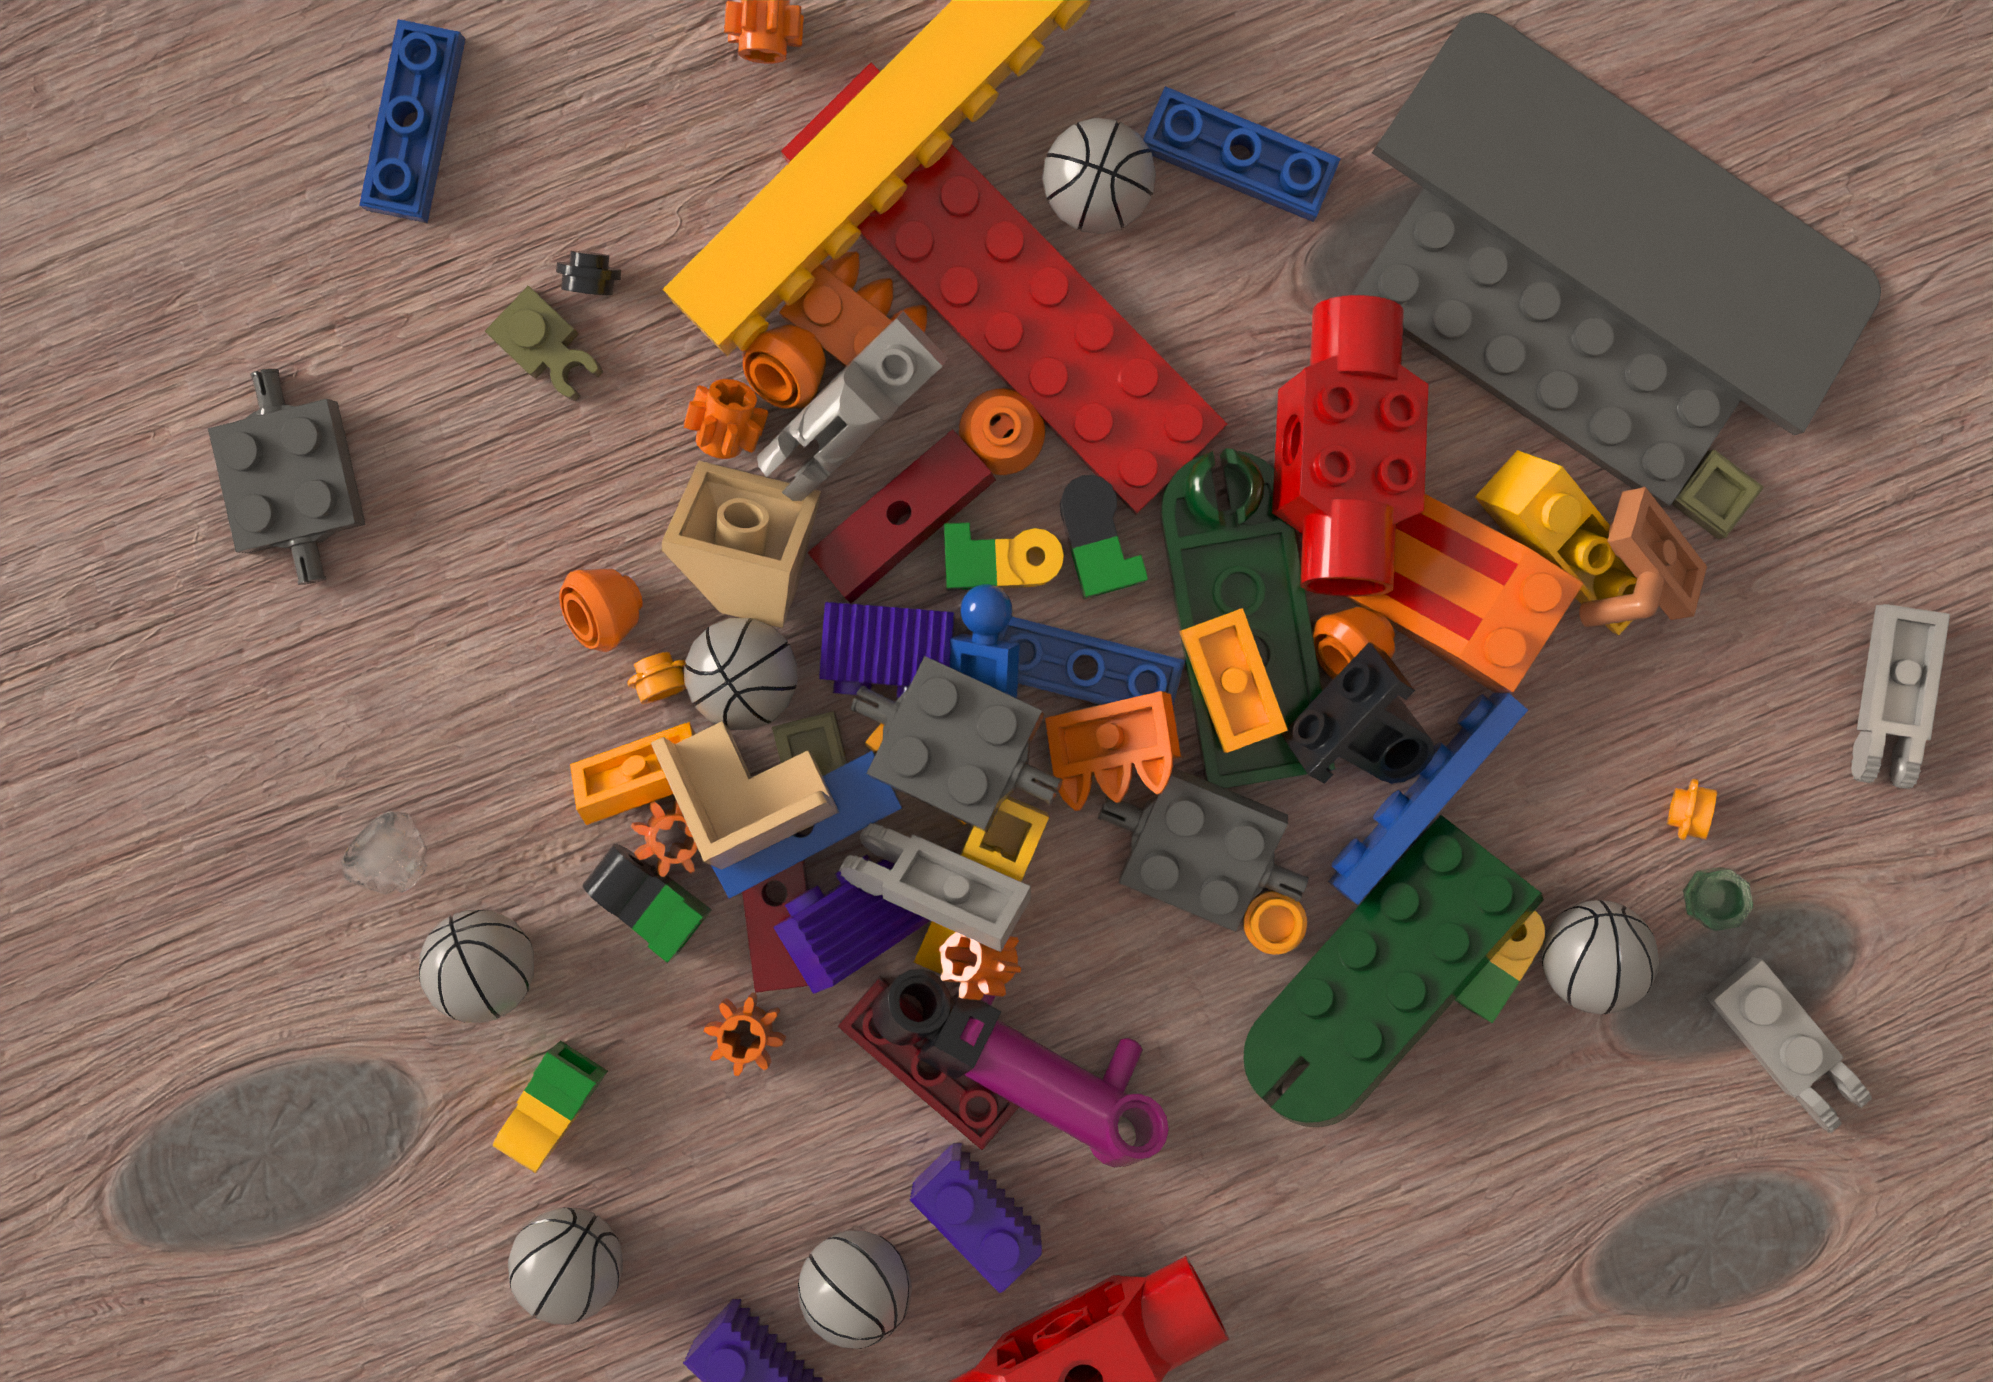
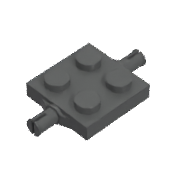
M262 369L261 372H252L250 375L253 379L259 410L243 420L208 428L235 551L248 554L273 547L289 548L293 555L298 585L324 581L326 576H324L317 544L323 542L335 532L366 525L338 402L323 399L299 406L285 405L279 370Z
M924 656L909 688L896 702L868 689L864 685L856 693L861 699L878 706V708L854 698L851 711L858 712L884 725L882 743L866 773L870 777L986 833L1001 803L1016 788L1042 799L1050 805L1055 800V792L1034 782L1037 781L1059 792L1063 779L1028 764L1030 744L1044 717L1042 710Z
M1175 767L1172 769L1170 780L1162 794H1155L1145 803L1143 809L1123 800L1120 803H1115L1106 796L1099 812V820H1105L1132 832L1131 851L1120 873V884L1235 932L1251 900L1264 887L1292 898L1296 902L1301 900L1302 892L1304 893L1306 890L1308 876L1300 875L1274 864L1275 850L1288 825V814Z

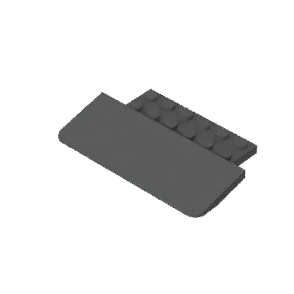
M1474 13L1466 16L1457 24L1372 151V154L1422 186L1423 189L1352 295L1382 297L1400 304L1404 309L1403 335L1632 489L1646 487L1662 508L1671 506L1740 401H1743L1792 435L1804 433L1880 301V283L1876 274L1868 265L1491 14Z

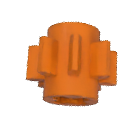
M741 0V3L727 1L724 33L728 34L729 43H739L738 55L741 58L756 63H781L786 60L787 45L793 47L802 46L804 16L801 15V6L790 5V0Z
M719 379L713 382L709 389L701 385L697 386L694 400L690 401L684 428L697 431V446L706 454L719 459H731L738 456L742 448L750 453L755 451L759 436H762L768 410L755 408L757 397L748 385L734 379Z
M655 801L650 802L649 809L653 816L650 817L646 824L634 822L631 825L634 831L644 835L646 844L638 847L634 852L638 860H644L655 854L658 857L656 864L657 873L662 877H665L669 872L671 864L681 863L690 873L694 872V863L690 858L696 853L698 848L677 801H674L672 810H663ZM678 821V828L686 834V839L684 843H673L670 851L667 852L665 851V845L656 838V834L659 829L670 830L673 822Z
M955 932L946 940L944 945L939 946L938 951L941 952V964L944 970L940 977L941 980L961 983L959 997L963 999L981 1000L984 994L1003 997L1006 995L1004 984L1008 983L1015 973L1021 972L1015 949L1019 942L1018 937L1010 936L1002 951L999 952Z
M753 992L748 996L744 1006L737 1009L732 1001L727 998L719 1004V1009L726 1021L724 1023L718 1021L709 1022L704 1028L706 1034L717 1037L718 1047L710 1056L711 1061L719 1060L724 1056L734 1063V1076H739L746 1063L754 1060L764 1071L768 1069L772 1062L770 1055L764 1048L766 1045L772 1047L783 1046L786 1041V1036L780 1032H773L772 1022L781 1010L776 1007L765 1012L757 1007V995ZM742 1020L750 1022L751 1033L760 1036L754 1039L750 1047L741 1046L740 1035L731 1032L738 1027Z

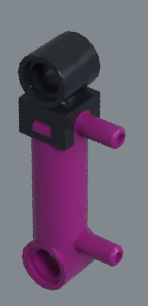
M924 969L909 970L894 979L877 996L873 1007V1020L877 1030L886 1040L900 1046L914 1045L926 1038L917 1057L918 1059L955 1080L962 1075L970 1078L1089 1146L1093 1155L1103 1164L1114 1168L1126 1167L1152 1157L1160 1152L1166 1143L1169 1128L1167 1116L1162 1107L1151 1097L1142 1094L1128 1095L1124 1092L1143 1051L1141 1045L1130 1038L1120 1039L1103 1078L1100 1079L999 1021L998 1018L1001 1011L991 1006L996 996L984 994L981 1000L960 998L958 992L953 997H950V992L945 982L933 972ZM901 994L914 996L920 1002L924 1014L921 1022L910 1020L903 1014L899 1003ZM1120 1116L1128 1119L1135 1129L1136 1139L1133 1146L1128 1145L1119 1134L1118 1122Z

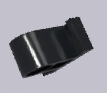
M1371 642L1350 661L1287 728L1288 731L1281 734L1307 774L1324 784L1333 776L1329 766L1338 757L1345 759L1384 782L1393 784L1402 783L1416 777L1430 763L1435 751L1432 739L1404 702L1398 697L1399 695L1407 700L1415 689L1388 654Z

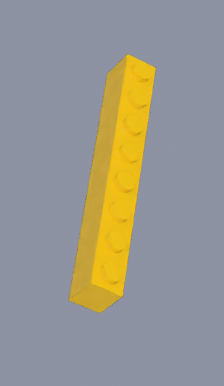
M952 0L663 288L664 292L726 356L736 347L741 351L747 350L753 341L768 329L769 323L765 318L782 301L789 306L800 299L815 280L811 272L828 255L836 260L845 254L861 234L857 226L875 209L880 214L890 209L907 188L903 181L920 164L925 168H929L936 163L953 142L949 135L966 118L971 122L981 118L999 96L995 89L1012 72L1018 77L1026 73L1044 52L1045 47L1041 43L1058 26L1063 31L1072 27L1086 12L1091 1Z

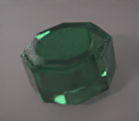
M1716 867L1698 870L1683 889L1687 915L1704 927L1714 931L1740 927L1754 908L1750 883L1728 868Z

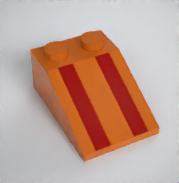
M1425 494L1424 511L1396 525L1393 590L1381 595L1346 598L1362 608L1380 612L1388 619L1394 629L1492 692L1514 693L1584 583L1529 547Z

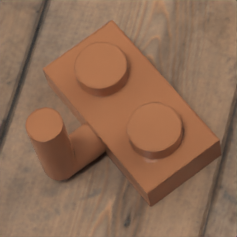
M1646 487L1623 491L1614 521L1609 528L1608 543L1615 555L1623 560L1637 578L1634 593L1583 602L1579 609L1582 624L1585 627H1593L1648 618L1655 614L1658 605L1670 620L1694 617L1707 569L1706 564Z

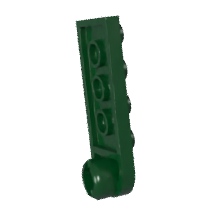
M1225 448L1220 454L1229 510L1218 511L1211 470L1215 466L1214 453L1211 451L1182 466L1166 486L1161 500L1160 519L1179 631L1243 608L1280 711L1288 728L1322 692L1305 590L1300 586L1301 565L1295 530L1272 513L1274 468L1253 454ZM1181 638L1205 780L1223 788H1231L1306 775L1307 772L1281 735L1282 733L1228 753L1223 751ZM1334 762L1329 766L1330 770H1336Z
M1440 815L1254 1022L1247 1035L1243 1055L1245 1072L1254 1091L1282 1118L1297 1125L1326 1127L1348 1118L1363 1104L1544 901L1542 893L1444 816ZM1310 1064L1283 1094V1081L1296 1066Z

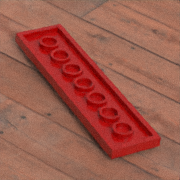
M872 62L781 150L783 158L788 163L880 73ZM951 144L949 149L936 163L929 168H925L920 164L903 181L907 188L890 209L882 214L875 209L857 226L861 231L860 236L1011 390H1015L1031 402L1043 418L1044 423L1096 476L1104 478L1111 484L1116 496L1137 515L1170 482L1176 472L1194 459L1228 424Z

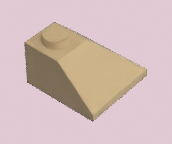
M698 461L663 537L661 550L720 613L739 618H753L768 625L783 628L799 585L821 491L814 489L804 500L792 501L782 493L790 483Z

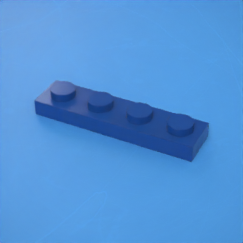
M1492 693L1489 698L1481 694L1474 699L1457 720V723L1463 728L1447 746L1442 742L1434 746L1435 751L1432 760L1419 773L1421 776L1405 794L1400 790L1395 791L1378 808L1373 819L1379 824L1363 842L1357 838L1353 839L1336 856L1331 867L1337 872L1330 878L1328 883L1344 897L1358 905L1525 715L1528 709L1510 693Z

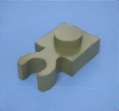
M527 286L485 330L505 352L535 379L549 367L551 369V381L556 390L573 401H576L580 394L568 382V374L575 366H585L596 377L603 373L600 364L588 353L582 350H569L567 348L579 333L530 286Z

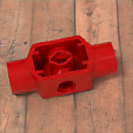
M1348 295L1326 299L1316 304L1312 313L1310 366L1304 368L1278 389L1272 513L1303 534L1300 586L1306 591L1317 594L1362 597L1381 595L1392 591L1394 586L1396 525L1424 511L1429 384L1402 366L1404 309L1397 302L1386 298Z
M1184 1256L1146 1277L1113 1275L1005 1332L975 1368L948 1382H1161L1168 1372L1228 1341L1229 1337L1197 1272L1188 1257Z

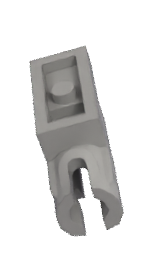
M903 311L816 394L815 398L757 455L758 467L767 477L787 459L799 444L806 447L813 439L817 440L819 451L795 474V479L782 492L792 501L804 500L893 416L899 406L942 368L948 357Z

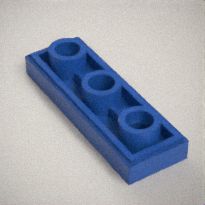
M400 19L397 20L359 204L366 211L428 223L466 40L459 31ZM418 112L416 121L412 125L404 127L405 118L411 113Z
M1166 86L1163 89L1143 138L1153 157L1314 222L1341 159ZM1242 145L1249 150L1251 157L1246 160H1239L1232 155L1230 147Z
M1011 617L1007 627L998 633V640L1020 644L1018 684L1101 705L1163 691L1171 694L1174 706L1185 660L1016 617ZM1079 656H1089L1096 663V673L1089 680H1081L1074 674L1073 664Z
M874 750L823 776L839 813L814 824L813 830L809 834L802 835L796 833L722 870L712 866L729 899L864 829L870 823L873 824L903 808L892 787L866 774L876 755Z

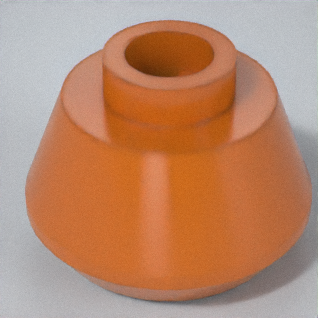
M783 325L762 332L750 347L743 351V371L753 390L768 403L779 408L800 409L806 407L815 398L826 368V360L822 345L812 332L794 325Z
M1004 388L992 389L978 395L965 408L960 419L959 436L992 474L1010 475L1027 468L1037 458L1045 439V425L1043 418L1031 402L1018 392ZM1000 417L1001 419L994 426L990 424L994 418ZM1010 430L1013 431L1009 437L1003 438Z
M614 569L574 570L566 576L559 592L560 607L573 635L585 647L601 652H609L617 647L638 623L639 610L643 606L642 596L636 583L629 576H622Z
M1354 607L1325 615L1317 620L1314 625L1313 641L1316 659L1332 679L1369 642L1384 650L1391 659L1395 653L1394 629L1388 619L1378 611Z

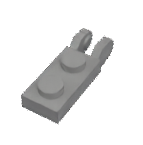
M1889 604L1876 605L1857 730L1861 732L1854 742L1853 760L1851 761V775L1854 776L1853 779L1856 781L1874 782V779L1880 773V766H1882L1881 759L1883 758L1886 735L1900 737L1892 751V765L1889 774L1891 775L1890 781L1893 782L1892 785L1898 788L1910 789L1917 784L1921 772L1920 766L1923 762L1926 740H1931L1950 614Z
M870 823L865 827L859 839L861 844L870 850L871 853L894 863L895 865L892 870L869 860L866 861L856 855L847 856L839 870L841 876L849 881L851 885L862 888L863 891L874 896L883 895V899L999 952L1004 948L1031 900V886L914 834L910 838L876 823Z
M1752 957L1705 996L1786 1094L1796 1098L1813 1120L1828 1133H1832L1842 1122L1837 1117L1836 1111L1810 1087L1822 1075L1826 1073L1843 1097L1849 1102L1854 1103V1105L1862 1108L1872 1100L1870 1092L1858 1077L1841 1062L1844 1057L1762 959Z

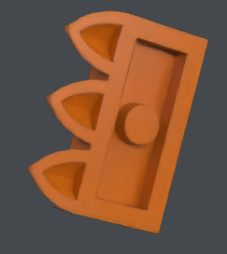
M857 251L846 252L836 260L831 258L823 265L819 264L811 272L815 280L807 292L792 305L788 306L785 304L779 311L781 317L791 325L812 332L820 341L823 350L844 367L903 311L924 333L927 326V310L925 305L911 306L899 311L890 319L886 317L893 301L894 290L891 278L872 281L862 286L857 292L853 290L857 283L860 269L859 253Z
M1163 691L1045 718L1053 776L1063 779L1059 794L1067 805L1075 811H1080L1086 803L1092 786V776L1094 775L1102 791L1115 803H1120L1130 786L1132 767H1136L1141 780L1151 791L1157 795L1162 794L1171 777L1173 759L1181 757L1172 696Z

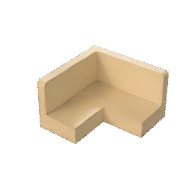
M722 721L676 744L665 737L651 742L703 861L721 870L839 813L818 765L808 750L751 778L729 727Z

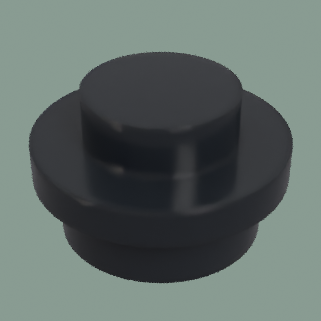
M571 251L570 262H557L556 272L562 274V290L594 295H613L614 280H621V269L609 267L610 255L585 251Z

